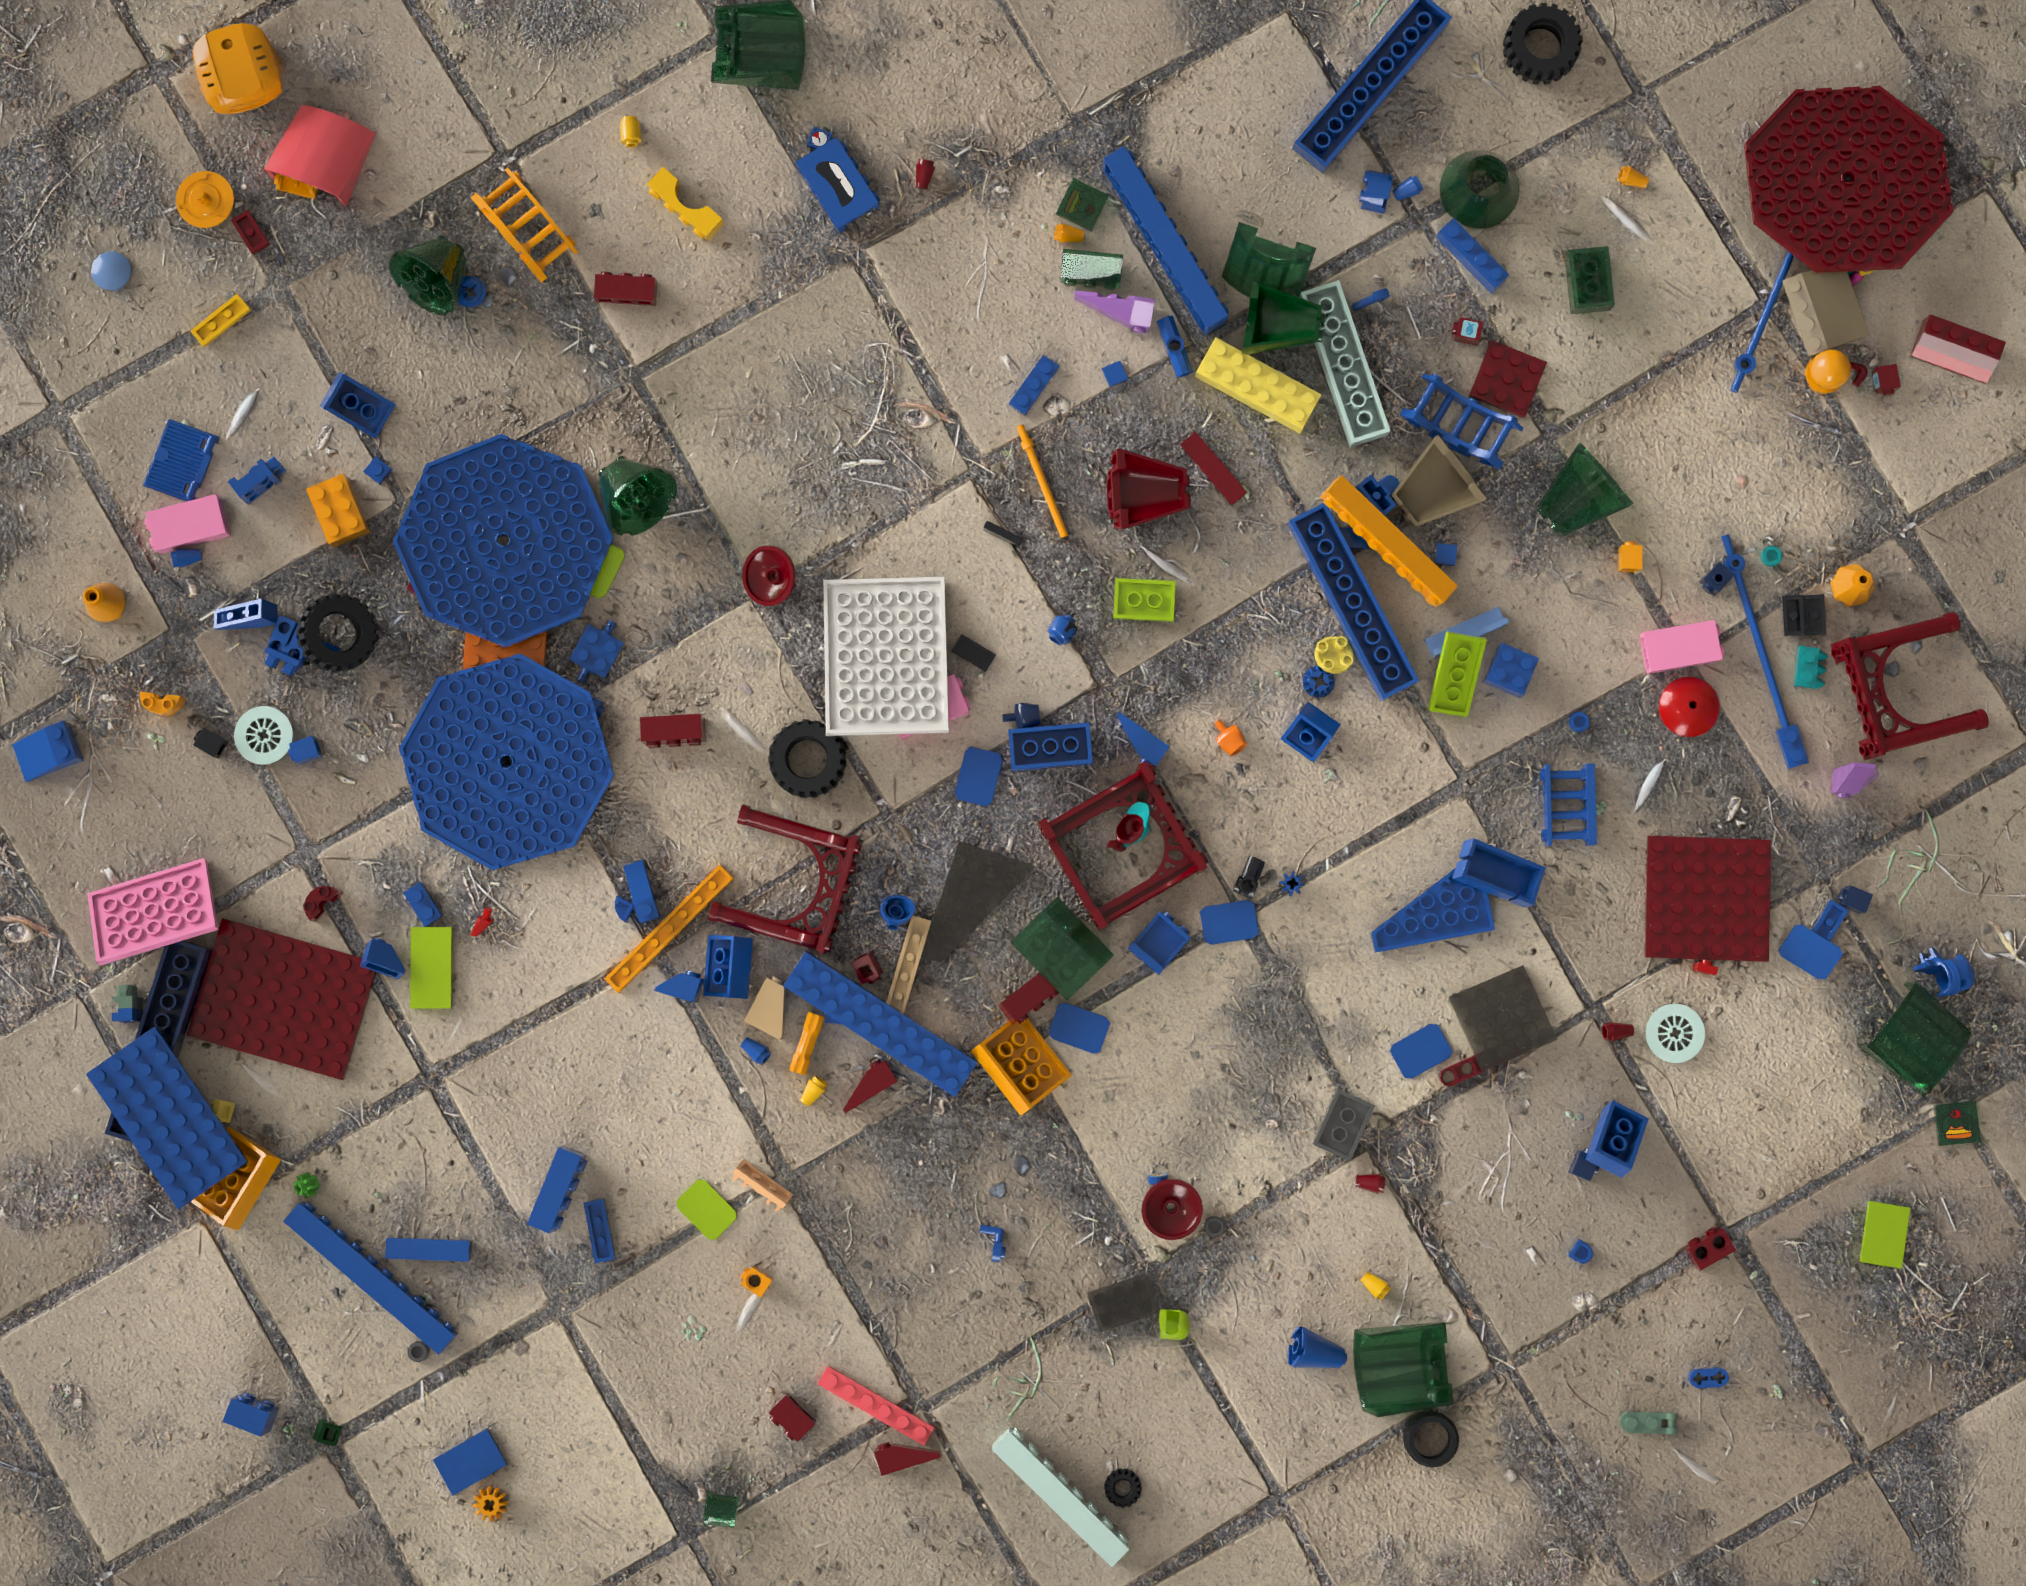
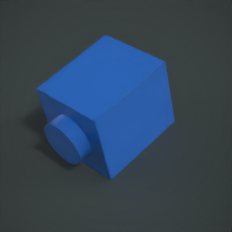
M314 736L289 743L291 748L288 750L289 756L297 764H303L323 757L318 740Z

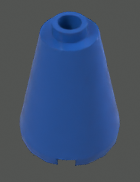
M1298 1326L1293 1332L1291 1338L1295 1340L1293 1345L1289 1344L1287 1355L1288 1364L1292 1367L1340 1368L1342 1365H1345L1347 1353H1345L1343 1347L1305 1327Z

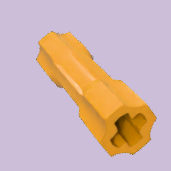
M808 1012L796 1053L789 1068L790 1071L806 1075L825 1017Z

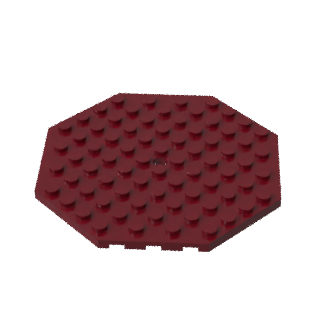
M1872 86L1871 88L1844 87L1843 89L1834 90L1832 88H1816L1811 91L1796 89L1744 145L1753 224L1815 273L1902 269L1954 212L1950 198L1951 188L1950 180L1947 176L1948 166L1946 152H1944L1943 134L1881 86ZM1849 175L1853 178V181L1844 182L1843 176Z

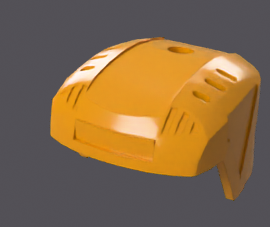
M246 23L232 24L203 35L194 45L193 60L202 92L208 104L216 113L236 114L253 110L269 103L282 93L283 82L281 74L284 72L283 65L269 39L258 26ZM263 56H266V58H264V59L257 60L258 58H261V57H263Z

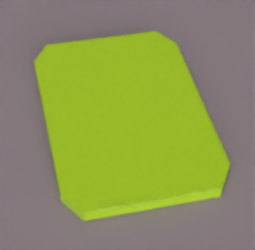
M614 545L610 546L590 595L598 599L606 596L625 558L624 550Z
M698 1179L676 1201L677 1208L708 1239L716 1240L737 1219L736 1211L706 1180Z

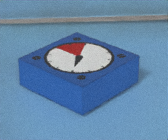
M814 126L808 139L807 147L816 150L829 142L833 134Z

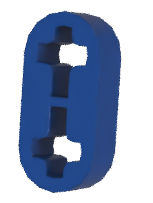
M1718 1367L1697 1368L1691 1370L1688 1374L1689 1383L1696 1388L1722 1387L1729 1380L1728 1373ZM1717 1372L1723 1375V1378L1718 1383L1717 1380L1710 1379V1376H1716ZM1697 1373H1699L1700 1376H1706V1379L1700 1380L1699 1384H1697V1382L1693 1380V1377H1696Z

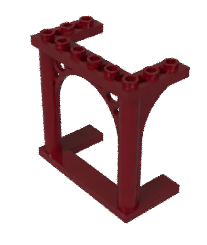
M1146 761L1138 765L1137 772L1050 822L1045 818L1038 823L1040 831L1098 931L1103 930L1110 922L1195 873L1198 875L1208 868L1206 865L1208 860L1203 852L1199 853L1198 850H1193L1196 847L1191 837L1186 838L1183 832L1186 829L1180 819H1175L1173 815L1175 810L1172 804L1165 802L1163 798L1165 793L1160 784L1156 786L1154 783L1157 773L1151 763L1147 764ZM1146 791L1148 794L1146 803L1150 805L1153 798V807H1156L1155 811L1150 810V816L1160 827L1164 838L1165 847L1162 862L1157 871L1148 880L1100 908H1096L1056 839L1108 809L1120 806L1131 807L1137 803L1138 793ZM1133 792V801L1127 802L1125 798L1130 797L1129 794ZM1162 821L1166 822L1165 827L1161 826ZM1169 838H1175L1173 841L1179 843V845H1170ZM1173 849L1182 852L1183 858L1181 860H1173L1169 857V851ZM1169 862L1170 864L1176 866L1174 868L1170 866V868L1166 870L1165 863Z

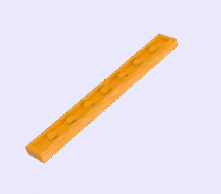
M719 864L604 979L617 993H620L735 878Z

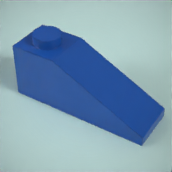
M258 599L214 610V629L262 628L275 625L277 623L278 605L264 599Z
M1119 712L1117 719L1138 757L1141 758L1140 762L1146 761L1147 764L1151 763L1156 768L1170 746Z
M643 860L623 866L639 923L644 924L662 918Z

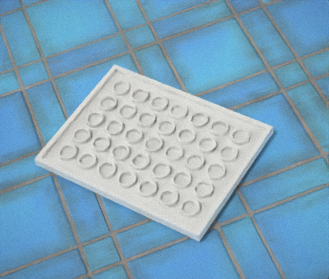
M944 577L823 580L826 736L949 733Z

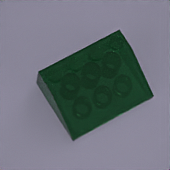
M1058 897L1010 942L1067 1001L1114 956Z

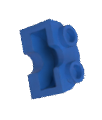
M1372 170L1365 171L1363 183H1366V189L1361 190L1359 202H1362L1361 209L1385 213L1393 175Z

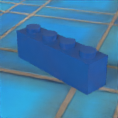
M1454 218L1439 231L1436 238L1491 294L1507 280L1509 274Z

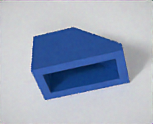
M372 938L366 944L360 964L361 967L395 979H399L404 975L405 968L392 945L379 938Z

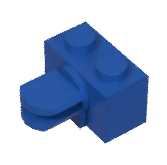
M1371 474L1355 487L1383 515H1386L1397 506L1390 498L1399 485V481L1395 476L1388 475L1377 482Z

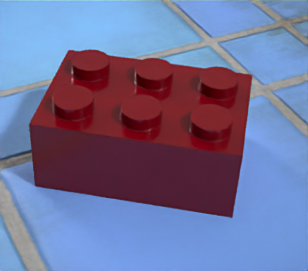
M702 714L640 717L641 742L649 747V749L661 748L663 744H667L669 747H681V743H687L689 746H701V742H706L705 718Z

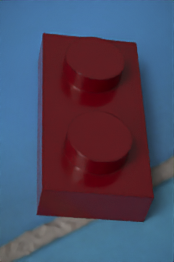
M249 210L231 220L253 255L270 245Z

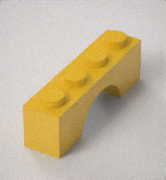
M664 167L647 183L650 190L648 193L656 200L660 198L664 202L663 206L670 213H677L679 215L678 219L685 226L689 224L694 228V234L700 239L704 237L709 241L724 225L723 219L709 206L700 209H690L682 205L678 200L679 181Z

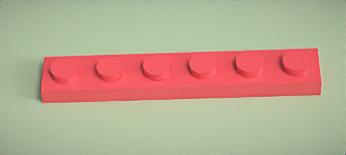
M827 1366L818 1382V1385L923 1446H925L935 1428L830 1366Z

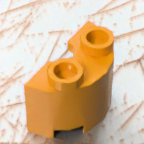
M140 692L142 706L150 712L161 716L174 715L180 708H183L186 698L166 694L161 699L160 695H155V693Z

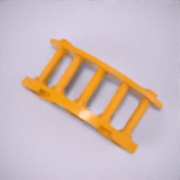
M507 167L505 171L510 178L487 197L481 198L475 193L470 198L488 220L495 225L510 246L517 253L521 251L519 257L542 283L547 279V276L543 273L545 267L569 248L575 255L579 253L574 247L576 242L570 235L565 236L548 213L521 183L523 181L521 176L516 171L512 173ZM516 184L520 191L499 208L492 210L490 208L492 206L491 203ZM527 196L534 207L512 225L508 224L505 226L500 220L503 218L502 215ZM538 213H541L549 224L529 241L520 244L514 237L517 234L516 231ZM555 230L564 242L542 260L535 262L529 255L531 249Z

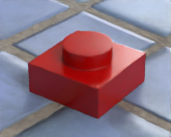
M1701 959V962L1694 963L1692 970L1715 976L1717 975L1718 967L1713 966L1711 961Z

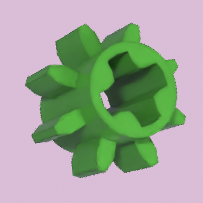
M310 1172L296 1177L298 1181L294 1182V1190L298 1196L303 1195L304 1199L317 1195L316 1190L320 1188L317 1176H310Z

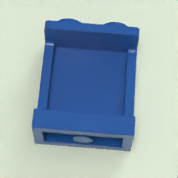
M1166 911L1164 913L1159 912L1128 948L1129 951L1157 975L1164 970L1191 938L1188 936L1190 932L1183 925L1178 927L1173 923L1174 918Z

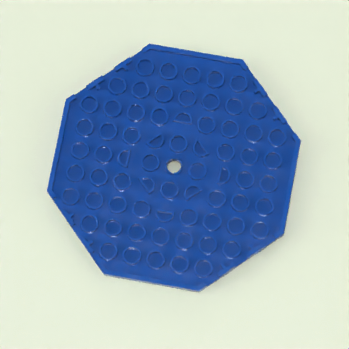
M499 434L425 465L410 504L402 518L399 530L393 539V543L426 617L507 648L582 616L613 541V536L581 465L564 460L562 457L539 450L524 442L511 439L509 436ZM505 535L509 538L506 546L498 543L500 536Z
M520 653L438 677L399 747L408 783L412 790L414 805L419 815L421 830L491 870L575 847L615 776L592 693ZM505 756H510L512 765L506 768L502 765V759ZM548 758L550 759L555 768L546 765V760Z

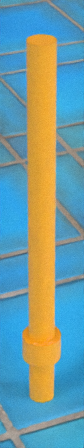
M1024 424L1019 425L1016 428L1022 440V448L1026 450L1060 537H1067V530L1034 451L1032 438L1029 439Z

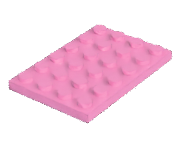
M205 858L87 893L96 962L99 966L218 930L208 862Z

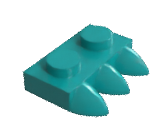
M1798 646L1794 687L1818 689L1826 684L1817 677V675L1827 671L1818 662L1829 657L1820 648Z

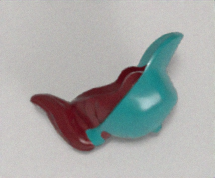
M1137 802L1130 807L1116 827V840H1110L1107 843L1108 848L1123 852L1130 844L1138 843L1147 836L1151 828L1148 821L1150 806L1147 803Z

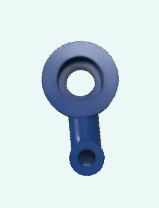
M980 1225L979 1233L995 1235L992 1262L1000 1263V1259H1004L1006 1247L1002 1246L1004 1230L998 1227Z

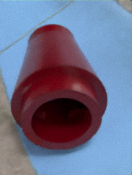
M919 159L918 163H916V188L928 189L935 170L934 161Z
M1608 1022L1602 1026V1035L1605 1041L1613 1042L1634 1036V1027L1632 1024Z
M1381 1174L1357 1175L1355 1187L1376 1194L1379 1192L1384 1193L1386 1177L1381 1176Z

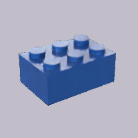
M1612 1100L1602 1109L1585 1160L1622 1178L1632 1170L1649 1118Z

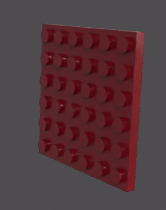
M1647 836L1644 958L1769 962L1771 840Z

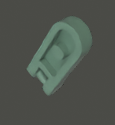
M1629 1411L1621 1415L1619 1424L1628 1433L1678 1434V1428L1676 1427L1678 1413ZM1662 1419H1667V1427H1662Z

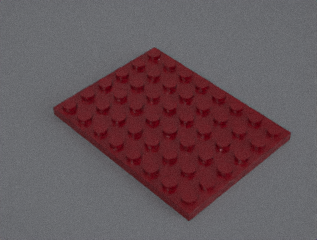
M222 918L186 1036L344 1080L376 972L361 967V957Z

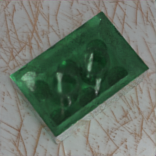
M1609 247L1568 250L1564 258L1570 314L1611 311L1615 306Z

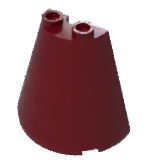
M1116 449L1110 460V464H1113V466L1107 473L1106 492L1110 519H1115L1113 525L1116 529L1130 528L1189 509L1191 496L1186 493V487H1189L1190 484L1187 469L1123 449Z

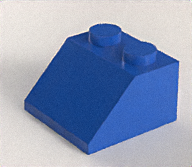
M1308 701L1284 733L1281 740L1314 762L1341 724Z
M687 970L686 974L680 973L656 986L654 991L698 1003L704 979L700 978L701 974Z

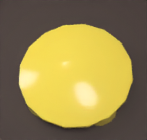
M1326 637L1316 645L1314 651L1315 660L1324 671L1332 674L1347 671L1353 664V649L1345 637Z

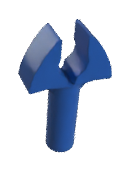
M1386 288L1375 291L1373 295L1353 303V309L1357 311L1375 302L1380 303L1389 298L1390 294Z

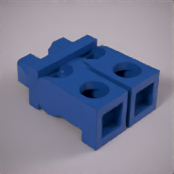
M274 456L266 462L262 459L257 461L258 465L251 467L249 473L240 480L233 477L227 481L246 504L249 505L270 489L273 484L277 485L281 482L278 477L285 473L286 470Z
M279 615L268 647L264 651L267 653L264 664L276 669L281 659L286 661L281 672L294 676L298 667L303 668L306 660L302 654L304 652L302 647L299 648L297 643L299 636H296V630L299 625L297 624L298 622Z

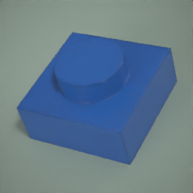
M375 456L363 472L381 485L393 469Z

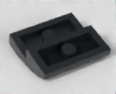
M1824 594L1782 596L1784 636L1827 635Z

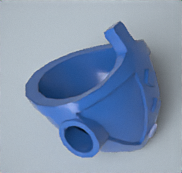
M892 895L883 900L880 911L884 921L888 924L887 928L897 930L898 926L905 924L913 916L915 904L911 899L902 895Z

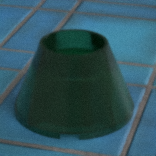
M1486 150L1468 151L1454 158L1444 170L1439 187L1440 199L1449 216H1452L1461 225L1474 229L1490 228L1503 222L1514 210L1519 198L1518 177L1510 163L1500 155ZM1478 170L1488 172L1496 179L1499 193L1493 196H1480L1474 193L1467 184L1466 175Z

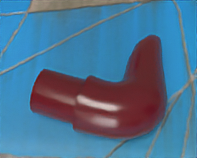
M1850 362L1851 368L1858 372L1852 384L1859 387L1867 377L1868 369L1865 365Z

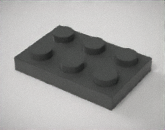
M1337 1088L1312 1144L1347 1161H1351L1375 1105Z

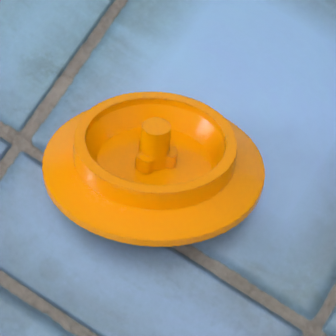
M200 171L191 174L180 184L176 194V206L179 214L187 223L198 228H211L221 224L230 215L234 205V193L228 181L221 175L211 171Z

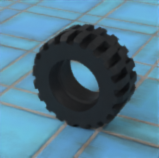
M1540 3L1539 7L1536 4L1529 5L1527 10L1525 8L1522 9L1511 21L1503 40V46L1505 47L1503 55L1505 58H1508L1506 61L1508 67L1514 68L1513 73L1516 76L1518 74L1523 76L1521 80L1527 82L1530 79L1533 80L1532 84L1537 85L1540 81H1543L1544 85L1550 84L1552 80L1556 82L1563 75L1566 76L1574 66L1580 55L1583 39L1579 35L1581 32L1580 25L1575 26V17L1573 15L1569 17L1567 15L1568 10L1565 8L1563 10L1557 9L1558 5L1552 4L1551 7L1547 6V3ZM1534 29L1550 31L1560 43L1559 54L1549 59L1534 56L1525 45L1524 39L1526 34Z
M333 593L315 600L302 612L303 615L297 623L299 625L296 630V636H299L297 643L299 648L302 647L304 651L302 653L305 658L308 657L312 665H317L324 671H348L365 662L369 655L373 653L374 645L378 641V635H376L378 624L374 623V614H370L367 610L369 607L365 603L361 604L359 602L360 599L349 597V594L342 593L338 595ZM332 614H340L351 621L356 636L353 645L349 649L335 652L328 649L322 643L319 636V626L325 617Z
M804 719L800 722L794 721L791 725L783 727L782 731L775 735L773 744L769 748L768 762L775 781L789 794L799 796L800 798H817L822 794L829 793L832 788L838 785L839 780L843 778L847 765L846 750L840 737L826 736V725L816 720L809 721V719ZM804 740L819 743L824 748L827 756L823 771L811 778H803L796 775L789 765L791 749L797 743Z

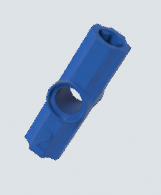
M1173 315L1156 321L1176 377L1182 378L1193 373L1184 347V341L1179 334ZM1171 343H1177L1179 344L1180 349L1177 351H1173L1172 349H1170L1169 345Z

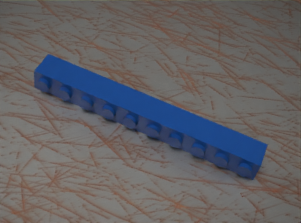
M304 1201L299 1202L283 1222L438 1355L441 1354L458 1335L455 1331L456 1327L449 1321L444 1322L440 1319L439 1312L434 1308L429 1309L424 1305L425 1301L417 1294L412 1295L405 1283L402 1281L398 1283L393 1278L394 1274L387 1268L382 1269L377 1265L378 1260L370 1254L367 1256L363 1253V1248L357 1242L349 1241L346 1238L348 1235L340 1228L336 1230L331 1225L332 1221L325 1215L320 1216L315 1212L316 1207L308 1201L306 1203Z

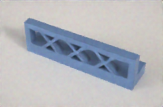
M1496 607L1426 638L1424 641L1432 658L1441 655L1446 631L1482 637L1506 626L1509 621L1507 617H1503L1499 607Z

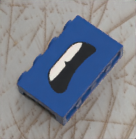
M837 137L796 161V166L837 231L841 233L849 223L874 208L876 210L879 209L878 202L880 198L875 190L871 192L867 186L870 184L864 174L860 175L858 172L859 165L853 157L850 159L846 153L849 150L843 141L839 142Z

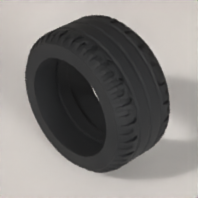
M1423 1411L1414 1415L1406 1424L1403 1433V1443L1409 1456L1418 1464L1425 1467H1439L1448 1463L1456 1454L1459 1446V1435L1454 1423L1444 1414L1436 1411ZM1427 1422L1440 1423L1448 1433V1442L1445 1449L1435 1456L1421 1454L1414 1444V1436L1417 1429Z

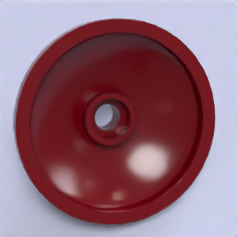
M771 545L761 546L753 550L745 560L742 570V581L746 593L754 602L763 606L779 605L790 596L795 585L794 564L789 555L781 548Z
M1165 1179L1154 1184L1146 1192L1141 1205V1213L1146 1227L1154 1235L1166 1240H1178L1190 1235L1198 1227L1203 1215V1204L1199 1193L1189 1183L1179 1179ZM1173 1203L1174 1208L1168 1209L1167 1205Z

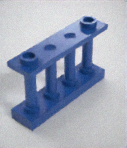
M1595 763L1583 765V769H1580V771H1550V764L1543 765V769H1540L1539 773L1540 781H1543L1544 830L1541 831L1542 842H1545V846H1551L1552 840L1582 839V841H1585V846L1597 845ZM1550 779H1580L1583 781L1584 789H1581V791H1551ZM1551 799H1581V801H1584V809L1581 811H1551ZM1552 819H1581L1585 821V829H1582V831L1552 832Z

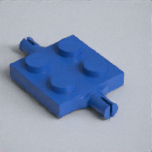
M609 620L604 630L597 629L589 624L587 625L569 658L570 661L578 664L582 669L576 680H581L584 683L589 673L597 674L604 679L606 678L624 645L623 642L617 640L611 634L617 623Z

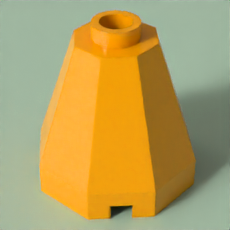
M1858 564L1840 567L1830 582L1834 599L1843 602L1847 607L1867 603L1875 590L1871 572Z

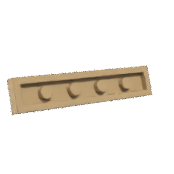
M916 916L911 917L886 1001L903 1013L906 1010L931 925L930 920Z

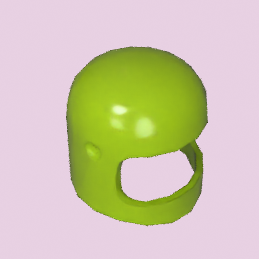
M1160 1310V1339H1185L1190 1331V1318L1188 1314L1181 1310Z

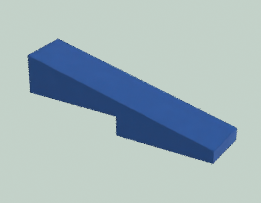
M386 1238L385 1259L469 1262L470 1241Z

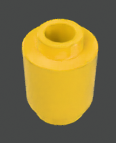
M635 116L623 117L620 123L622 144L630 148L636 147L641 143L640 122Z

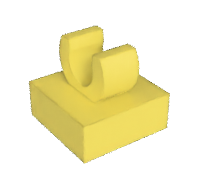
M219 1099L211 1101V1104H214L213 1110L221 1122L230 1123L235 1103Z

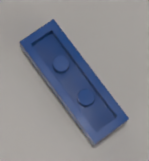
M1042 355L1009 402V405L1026 416L1060 366L1045 355Z
M605 1198L584 1202L594 1262L600 1263L615 1260L616 1256Z

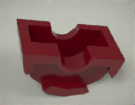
M320 886L312 890L303 904V909L308 919L316 922L325 913L324 904L330 901L334 903L344 892L328 886Z

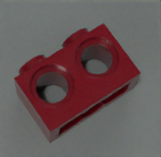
M1712 1227L1705 1232L1706 1235L1702 1238L1695 1237L1687 1242L1689 1245L1684 1247L1697 1270L1701 1271L1736 1251L1723 1228ZM1721 1237L1722 1245L1716 1248L1714 1246V1239ZM1699 1247H1703L1705 1251L1701 1258H1698L1696 1255V1250Z

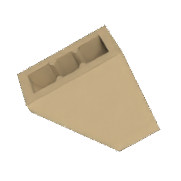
M772 976L771 979H765L744 1022L782 1040L786 988L782 985V980Z

